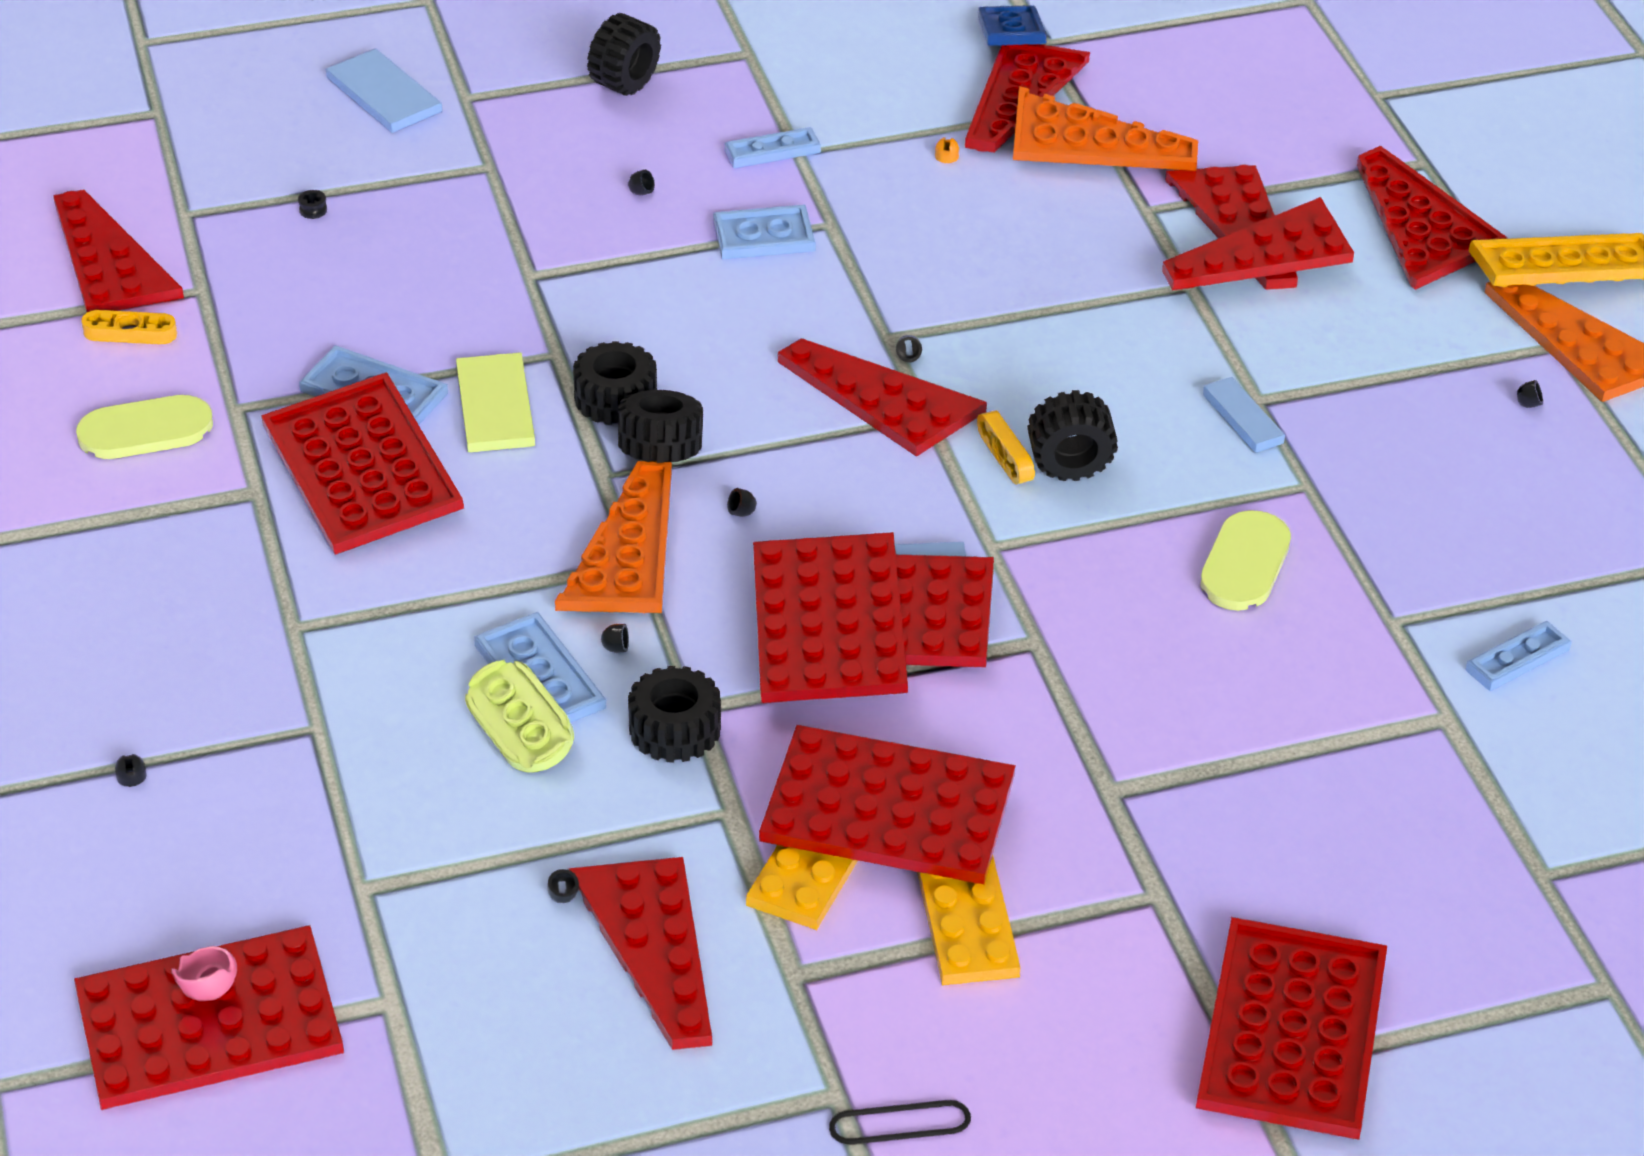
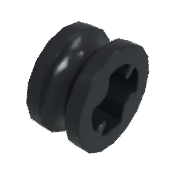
M307 190L298 196L299 213L304 218L316 219L327 213L326 195L322 191Z

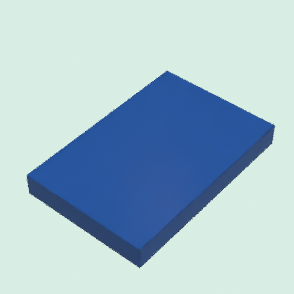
M982 6L978 8V19L988 45L1046 44L1047 34L1036 6Z

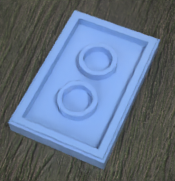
M806 205L713 213V222L722 259L815 251L816 242Z

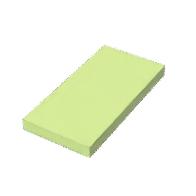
M522 352L456 358L468 452L535 446V435Z

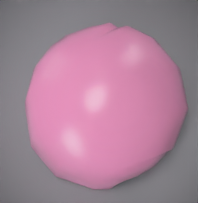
M217 946L199 948L189 956L182 955L178 971L177 969H172V974L186 997L198 1001H211L224 995L232 986L237 974V962L228 950Z

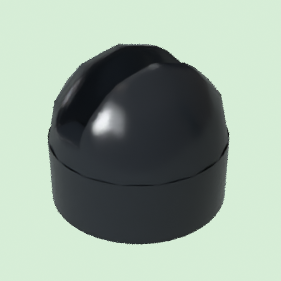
M647 169L636 171L630 176L628 187L635 195L650 194L654 191V178Z
M912 335L901 337L896 344L897 356L902 361L908 363L919 359L922 354L920 340ZM906 340H911L913 355L907 356Z
M1537 380L1526 382L1518 388L1517 400L1522 406L1534 408L1544 404L1543 394Z
M735 488L731 491L727 502L728 512L739 517L751 515L757 506V501L753 494L748 490Z
M613 624L608 626L601 635L603 647L610 652H627L629 647L627 625Z
M136 754L123 755L116 762V778L121 785L127 787L137 786L146 779L145 763L140 756ZM134 768V772L127 773L126 769Z
M560 869L554 871L549 876L547 891L550 898L556 903H568L577 895L579 880L572 871ZM565 881V893H559L558 882Z

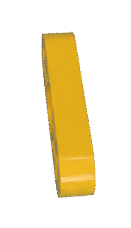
M93 310L83 315L81 319L83 334L85 338L91 341L167 344L174 341L177 337L175 318L166 313ZM130 325H135V326H137V327L131 328V329H122V328L125 327V326H130Z
M997 410L979 414L977 417L979 434L1015 485L1032 481L1035 477L1033 461Z

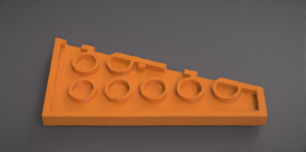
M1019 86L1013 160L1196 171L1198 140L1167 130L1160 132L1144 128V123L1133 121L1132 124L1118 120L1117 115L1077 103L1066 105L1056 102L1054 96L1044 94L1043 97L1030 94L1029 89Z
M1491 282L1486 283L1484 293L1601 402L1644 387L1643 342L1536 286L1523 284L1499 287L1493 286Z
M638 461L622 487L623 492L617 502H613L609 509V516L605 522H601L583 552L580 565L575 572L572 571L567 579V587L555 599V611L662 613L672 462Z

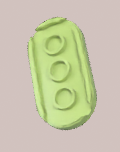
M173 395L99 408L85 415L78 423L76 428L78 444L82 451L87 454L88 451L95 453V457L102 459H116L190 446L202 440L203 434L207 430L208 433L213 427L212 410L204 400L191 395Z
M1256 510L1238 512L1226 519L1201 574V589L1208 594V599L1213 604L1225 609L1240 611L1247 610L1248 605L1256 604L1257 607L1268 599L1290 547L1291 533L1285 522L1275 515Z
M500 660L487 664L472 676L468 684L470 687L468 695L467 693L465 694L466 705L474 719L513 768L523 772H540L558 764L568 754L574 740L573 726L566 713L526 664L513 660L514 663H506L505 660Z

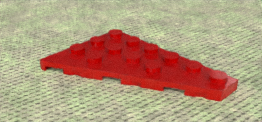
M1381 145L1358 155V170L1409 284L1413 289L1416 290L1476 262L1469 253L1471 240L1508 238Z

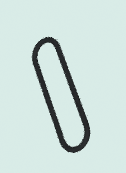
M956 1100L847 1110L833 1116L829 1123V1131L836 1141L850 1145L955 1134L962 1132L968 1127L971 1122V1113L963 1103ZM944 1106L957 1107L965 1115L964 1122L954 1128L860 1138H844L835 1130L837 1121L849 1116Z

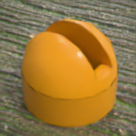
M946 137L941 138L935 146L936 160L942 163L957 161L959 158L958 142L954 138H951V140H946Z

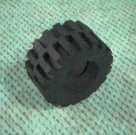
M617 13L616 15H611L607 21L605 20L601 24L600 29L597 30L591 42L587 57V70L589 71L590 78L595 83L625 96L634 95L637 91L643 89L655 72L660 58L661 37L656 27L627 14Z
M612 341V343L607 344L605 342L599 343L598 346H591L586 349V352L580 353L573 365L574 401L577 409L581 410L583 416L591 417V421L597 423L604 422L605 425L618 423L619 405L622 399L637 392L657 390V365L651 353L645 352V349L641 346L635 347L633 343H619V341Z
M647 390L628 395L620 401L618 447L622 449L624 454L646 462L664 463L689 459L691 456L697 455L701 450L703 407L701 402L695 400L694 397L671 390Z
M1072 390L1070 394H1065L1064 391L1058 393L1057 397L1052 398L1050 396L1044 399L1045 404H1038L1034 408L1035 414H1031L1028 419V435L1035 463H1037L1041 472L1046 471L1048 477L1054 478L1058 476L1060 481H1066L1067 479L1080 481L1081 477L1086 476L1088 479L1094 476V472H1102L1106 469L1105 464L1113 461V454L1117 453L1118 440L1108 405H1104V401L1099 396L1094 398L1093 393L1090 392L1080 394L1079 390Z
M667 666V669L656 668L652 670V674H643L640 677V682H634L631 692L628 695L629 735H631V741L634 746H639L641 753L644 755L650 753L651 758L655 760L663 758L666 759V762L674 763V760L686 762L690 761V757L699 758L703 756L704 750L710 751L715 746V741L719 740L721 730L720 690L718 687H715V681L711 677L705 678V673L699 670L693 672L691 667L683 666L681 669L675 668V666Z

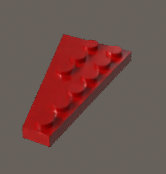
M1043 44L1001 45L965 137V148L995 153L1015 133L1019 86L1029 89V93L1043 97L1044 94L1054 96L1089 63L1090 52Z
M1256 165L1213 166L1197 169L1196 171H1166L1165 181L1170 187L1175 185L1179 190L1181 199L1184 202L1189 201L1196 208L1195 214L1218 239L1275 216ZM1296 271L1255 278L1265 290L1297 288L1298 282Z
M85 190L67 191L63 194L53 195L56 211L87 313L93 310L119 311L184 298L183 288Z
M1319 197L1163 261L1162 272L1172 291L1353 263L1354 251L1323 199Z
M803 338L778 352L779 364L916 457L977 419L979 414L987 412L986 401Z
M675 857L568 868L579 880L578 890L583 896V903L589 912L592 911L600 925L601 933L624 971H628L639 996L643 997L652 1011L654 1021L671 1049L712 1046V1031L684 858Z

